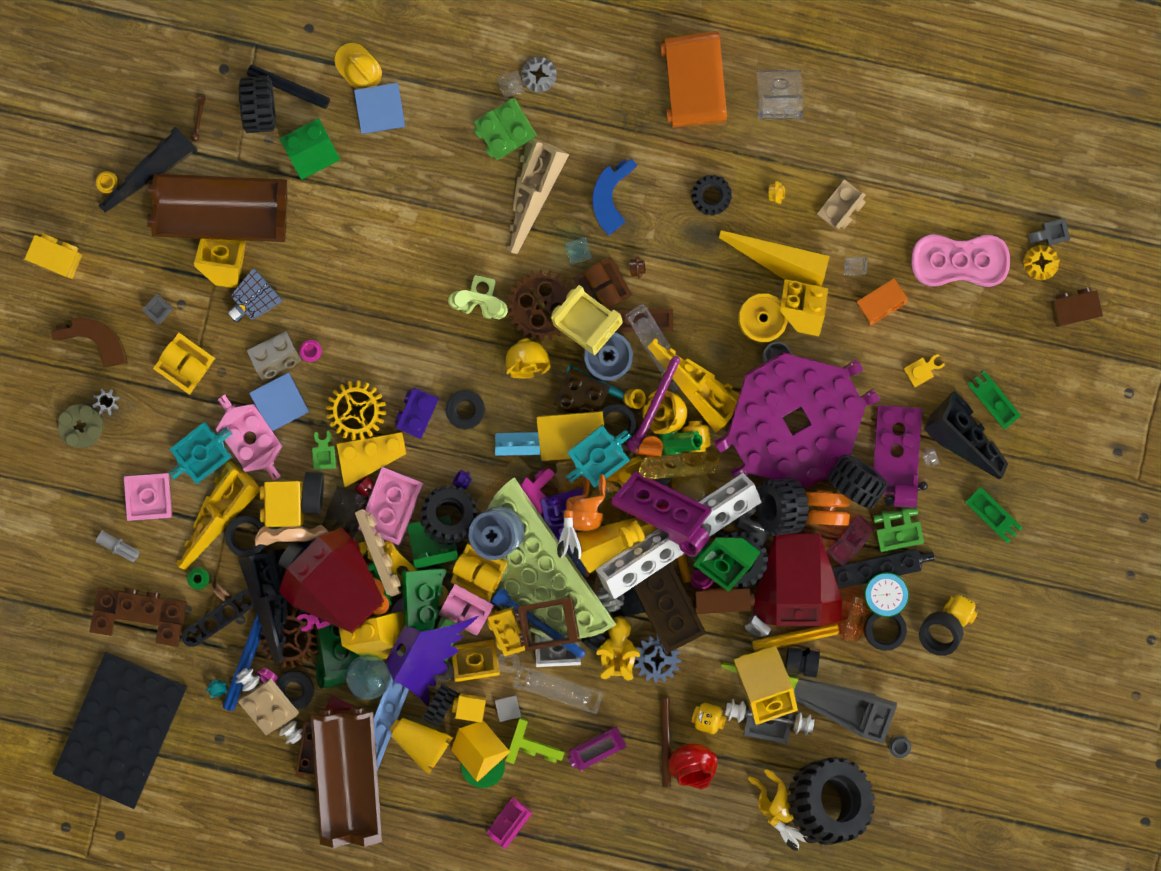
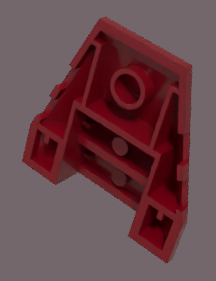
M342 528L317 537L286 569L279 590L295 608L306 611L352 634L384 602L375 580L371 576L368 565L359 550L358 543Z

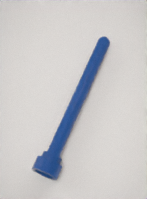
M501 587L492 602L498 607L500 605L507 608L514 607V610L518 611V606L520 605L514 602L511 596L508 595L509 592ZM527 611L529 623L553 640L566 638ZM574 643L562 645L579 658L585 655V651Z

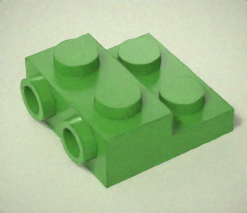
M515 98L510 99L495 110L474 121L476 135L480 139L484 138L487 143L485 147L486 152L491 158L495 157L496 160L502 159L537 137L536 132Z

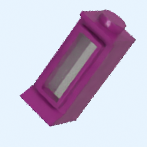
M614 726L570 749L571 755L568 756V760L573 769L577 767L580 772L596 762L627 748V745L617 726Z

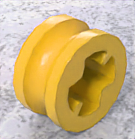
M628 389L624 394V404L628 408H642L646 401L645 393L641 389Z

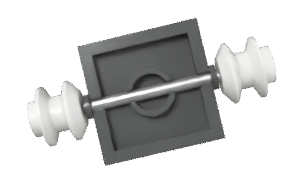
M732 699V702H727L725 716H729L728 721L735 717L738 723H740L745 715L746 723L743 733L745 736L787 744L791 726L795 734H798L799 731H804L805 736H807L808 732L812 733L814 720L811 719V714L807 718H803L800 712L794 720L792 712L756 725L751 710L746 708L744 701L738 705Z

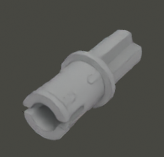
M103 530L96 539L97 544L99 543L113 551L112 554L116 553L131 562H135L140 552L122 542L123 539H117Z

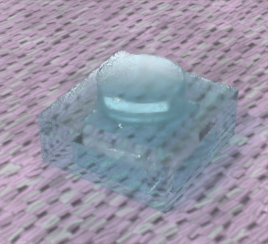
M586 237L565 243L571 265L592 259Z

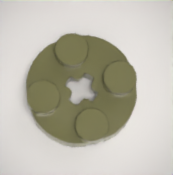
M75 404L65 409L59 416L58 431L62 440L69 446L87 448L99 440L103 431V420L99 412L91 406ZM78 420L82 423L86 422L87 425L82 433L80 430L75 429Z

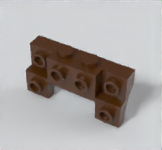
M99 587L89 632L112 636L115 619L158 625L155 643L178 647L187 602L162 598L160 593L147 591V595L138 594V589L125 588V591Z

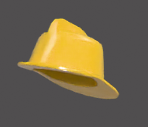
M347 43L338 49L335 55V66L352 87L363 89L375 87L380 83L382 77L381 67L363 46L357 43Z

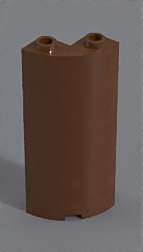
M154 174L153 182L148 184V196H152L153 208L152 214L147 216V227H151L152 236L285 242L288 202L287 179Z
M352 707L350 710L333 711L332 708L319 709V713L311 714L310 716L320 845L335 848L352 843L366 847L382 842L373 712L364 711V707Z

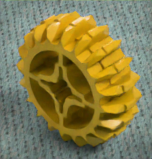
M359 380L356 382V387H353L352 381H348V389L341 384L340 389L343 392L339 393L337 390H334L333 393L337 396L336 400L331 397L328 399L334 405L326 406L327 410H333V414H328L327 419H335V421L330 423V426L334 427L338 424L339 427L335 432L339 434L344 430L343 438H347L349 433H352V440H356V434H359L360 439L364 440V432H367L371 437L373 436L370 430L372 427L376 431L380 430L375 425L376 422L384 423V420L379 418V414L386 415V411H380L379 407L386 406V403H378L377 400L383 397L382 394L374 396L373 394L377 391V388L373 387L371 391H368L370 384L367 382L364 388H361V381ZM362 392L369 396L370 399L358 403L352 398L350 393ZM345 397L348 410L339 417L338 407L340 401ZM350 400L353 404H356L357 407L359 405L363 406L366 404V406L362 407V409L359 411L362 420L359 416L356 417V414H354V416H347L353 410V405L351 404ZM374 404V416L368 424L364 412ZM350 418H355L363 428L352 429L344 425L343 422Z

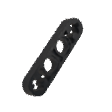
M249 590L241 591L188 627L182 634L183 643L186 646L195 647L254 607L252 599L251 605L245 603L241 606L244 609L242 612L233 602L235 599H237L238 603L242 601L244 593L247 596L250 595ZM227 605L233 606L235 609V615L232 618H227L223 614V609ZM208 618H213L217 622V627L213 631L205 628V621ZM200 624L202 631L207 636L203 637L201 633L196 637L197 642L194 643L193 640L188 641V632L195 633L199 630L196 626Z

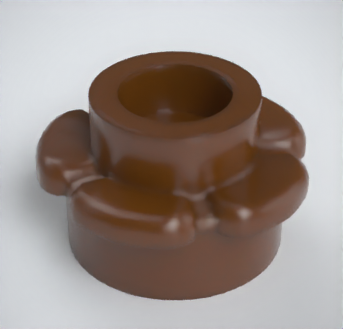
M639 257L630 259L631 276L641 278L642 274L646 273L645 261H641Z

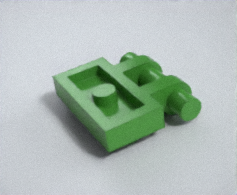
M900 507L899 510L889 512L888 510H883L880 514L873 515L874 524L880 522L884 524L883 529L876 530L880 552L924 543L920 521L911 523L910 516L918 515L917 507ZM903 519V525L891 526L890 520Z

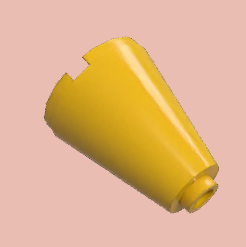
M402 718L401 721L396 719L389 729L393 732L391 737L428 775L432 771L428 767L434 768L449 745L446 743V740L451 742L453 739L448 734Z

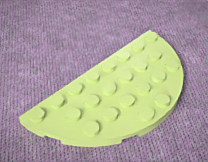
M515 477L496 493L488 509L502 506L515 511L522 519L525 528L524 539L517 549L503 558L509 561L494 596L502 587L509 592L508 595L511 596V599L520 606L573 597L580 638L598 635L615 626L616 623L569 555L566 553L564 557H558L557 547L559 541ZM563 604L527 610L564 637H568ZM501 605L499 606V607L501 608V610L507 609L506 606H505V607H502ZM529 623L531 632L550 638Z

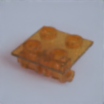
M851 595V598L847 600L845 610L850 612H844V614L848 615V619L842 618L847 623L841 622L839 638L845 641L857 642L863 634L864 628L862 623L864 617L868 615L869 608L865 599Z

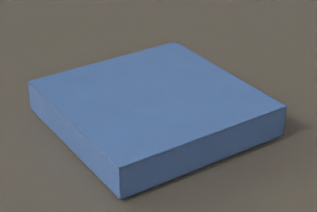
M398 83L354 90L361 134L405 127Z
M290 373L250 392L258 411L272 431L310 412Z

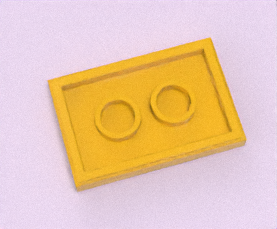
M603 411L536 417L541 461L572 459L567 452L598 427L604 426Z

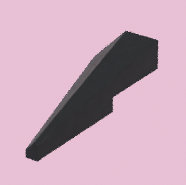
M174 127L171 130L172 134L164 141L162 140L157 145L158 147L125 178V182L118 188H115L111 195L98 206L106 213L148 185L149 182H152L154 174H164L197 152L198 149L178 128Z
M286 549L249 555L238 559L274 664L286 661V657H283V644L286 642V636H283L284 624L287 620V599L279 592L286 572L284 568L279 566V561Z

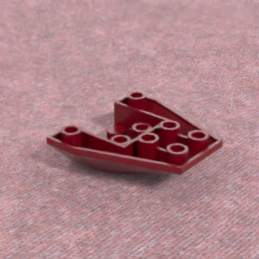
M792 533L775 535L768 554L766 571L763 572L754 595L753 616H756L765 624L775 626H822L842 621V598L821 534Z

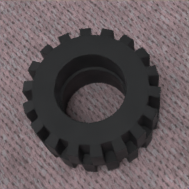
M270 77L241 78L239 82V103L244 131L246 134L274 131L276 125L275 101Z
M842 454L827 476L832 486L840 493L866 508H873L888 487L885 479L877 471L861 460L846 454Z
M794 478L764 481L759 486V490H757L761 503L755 507L761 528L772 536L802 531V527H805L806 520H808L809 511L808 498L804 488H802V484Z
M444 485L439 490L436 488L432 490L431 494H428L420 512L421 526H424L423 531L425 534L429 533L431 540L437 539L439 544L447 542V545H452L453 542H456V544L460 543L463 538L466 539L469 536V527L478 513L477 508H475L476 502L471 500L469 492L465 494L463 492L464 489L461 487L458 490L455 489V485H450L449 488H446V485ZM447 504L453 505L460 511L462 519L456 525H445L436 516L437 508Z
M732 532L721 537L743 538L760 551L751 568L733 587L744 588L755 584L758 579H761L763 572L767 568L766 562H768V557L762 542L755 536L745 532Z

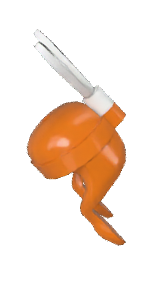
M603 474L600 475L599 496L587 498L590 482L587 478L583 477V495L567 499L566 510L564 511V528L557 547L559 558L565 556L570 545L573 556L580 559L581 547L575 530L590 531L597 529L601 525L603 514L598 513L597 508L605 498L606 480Z

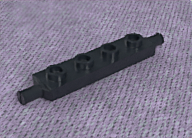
M914 548L831 567L838 589L868 583L871 578L880 573H893L900 576L921 571L922 563L935 561L933 551L920 554Z

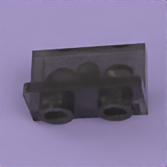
M337 486L322 526L329 531L342 528L354 538L359 527L355 512L362 509L365 510L369 498Z

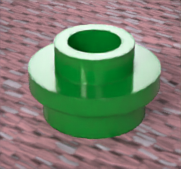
M194 568L188 573L187 582L193 589H203L209 583V574L203 568ZM197 574L202 577L200 583L194 581V576Z

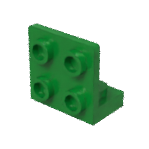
M449 515L438 517L441 523L452 526ZM420 522L408 524L407 529L415 569L459 558L456 542H453L452 545H447V542L439 544V540L434 539L433 541L430 539L429 533L425 534L423 531L424 526H421Z

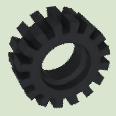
M706 175L700 178L692 189L691 198L693 205L699 212L705 215L714 216L720 214L729 206L732 199V190L729 187V183L721 176ZM708 187L717 188L720 192L719 201L714 204L707 203L703 198L704 190Z
M442 684L423 719L439 727L457 692Z

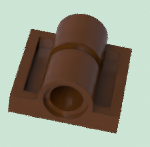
M611 257L572 278L576 287L578 285L582 286L585 293L607 309L632 296Z

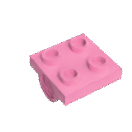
M454 584L438 615L455 623L479 616L465 628V630L477 636L494 605Z

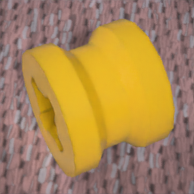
M636 520L632 521L627 527L622 526L619 528V534L627 548L632 547L635 542L645 540L643 531Z

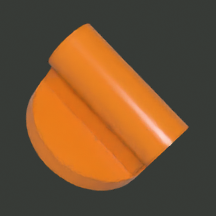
M648 436L643 439L639 446V454L648 457L662 456L663 443L659 438Z

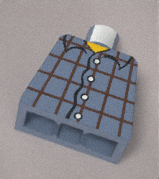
M253 269L231 295L237 304L228 313L236 322L245 314L251 320H254L281 304L283 300L259 272Z

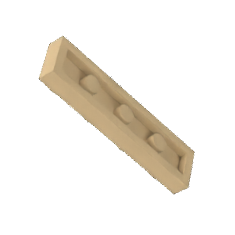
M363 509L355 512L386 594L392 597L400 594V580L391 570L390 566H393V563L388 553L385 554L382 547L385 543L381 534H377L375 529L377 523L374 515Z

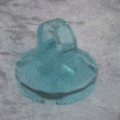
M371 655L356 658L350 664L346 675L349 689L355 696L362 699H374L381 696L387 690L391 680L387 664L381 658Z

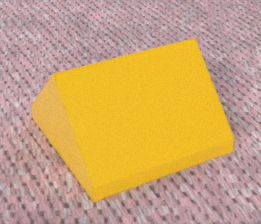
M495 639L453 646L459 650L452 656L455 682L500 675Z
M485 721L459 728L451 749L477 782L510 753L509 749Z

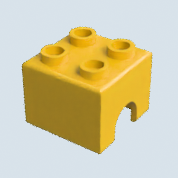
M270 481L265 482L264 486H260V500H264V508L260 510L261 522H265L266 527L301 526L304 524V514L302 513L303 482Z

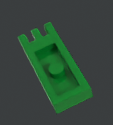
M983 369L980 374L985 379L984 381L976 375L973 377L978 384L976 387L971 381H968L966 384L1000 427L1005 430L1021 417V414Z
M981 487L964 502L1007 544L1011 541L1005 535L1007 532L1013 538L1017 535L1011 529L1012 526L1018 531L1023 529Z

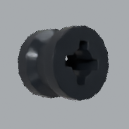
M600 633L592 637L581 638L580 640L597 653V649L608 639Z

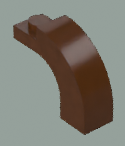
M71 318L72 328H70L69 324L56 326L57 330L51 331L52 340L54 341L80 336L94 341L100 350L103 367L128 363L125 348L120 338L112 329L101 322L87 318Z

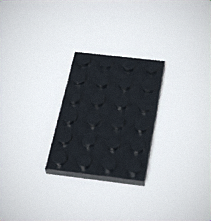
M106 651L53 775L135 809L188 686Z

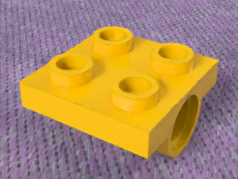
M178 333L174 340L165 348L153 369L186 393L191 394L216 358L181 333Z
M469 542L454 566V575L451 583L490 602L494 597L509 561L503 558L497 560L485 559L475 552Z

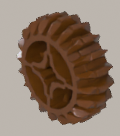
M287 608V620H295L300 624L294 629H288L284 626L283 636L285 633L291 634L296 630L298 632L293 638L295 642H286L283 648L290 646L297 650L299 654L294 656L283 655V657H286V661L282 662V667H286L287 661H290V667L294 668L295 660L301 666L304 664L302 657L307 661L311 659L308 651L312 654L316 653V650L311 647L312 645L317 646V641L313 640V637H316V633H312V630L315 629L314 626L311 630L306 631L308 640L305 649L298 640V636L302 632L301 628L306 627L308 621L297 619V608L293 609L292 614H289V609ZM265 638L259 640L260 643H267ZM268 645L262 648L263 652L269 649ZM269 653L266 656L267 659H270L272 657L271 653Z

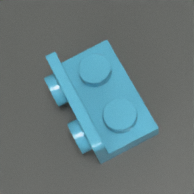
M538 432L496 433L495 456L540 455Z

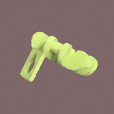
M475 275L470 291H455L448 298V303L453 309L461 310L466 314L471 313L477 304L481 306L482 315L485 318L501 319L508 312L507 305L493 296L495 280ZM478 283H487L489 291L486 294L478 293L476 290Z

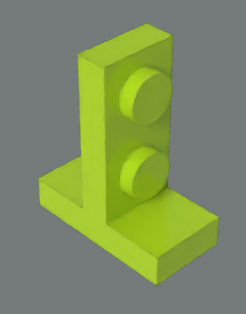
M520 717L506 762L515 763L520 747L524 748L523 752L535 756L536 753L545 755V760L554 763L557 760L562 761L565 750L523 737L528 720Z

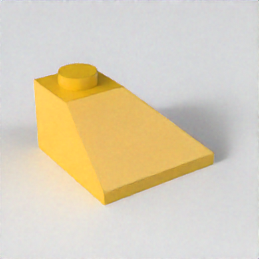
M200 239L194 267L216 286L238 288L246 241Z

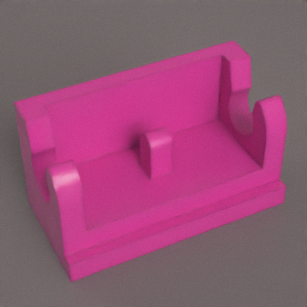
M512 797L486 833L492 840L506 849L531 816L532 811Z

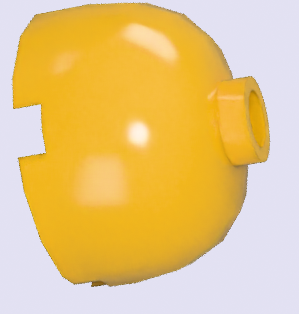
M530 339L519 340L507 352L505 358L507 375L510 373L513 378L520 379L534 377L533 373L538 371L541 372V375L546 373L550 369L547 351L541 344Z
M666 390L649 427L653 433L667 434L676 432L685 424L687 407L678 394ZM656 391L650 394L648 404L643 407V419Z

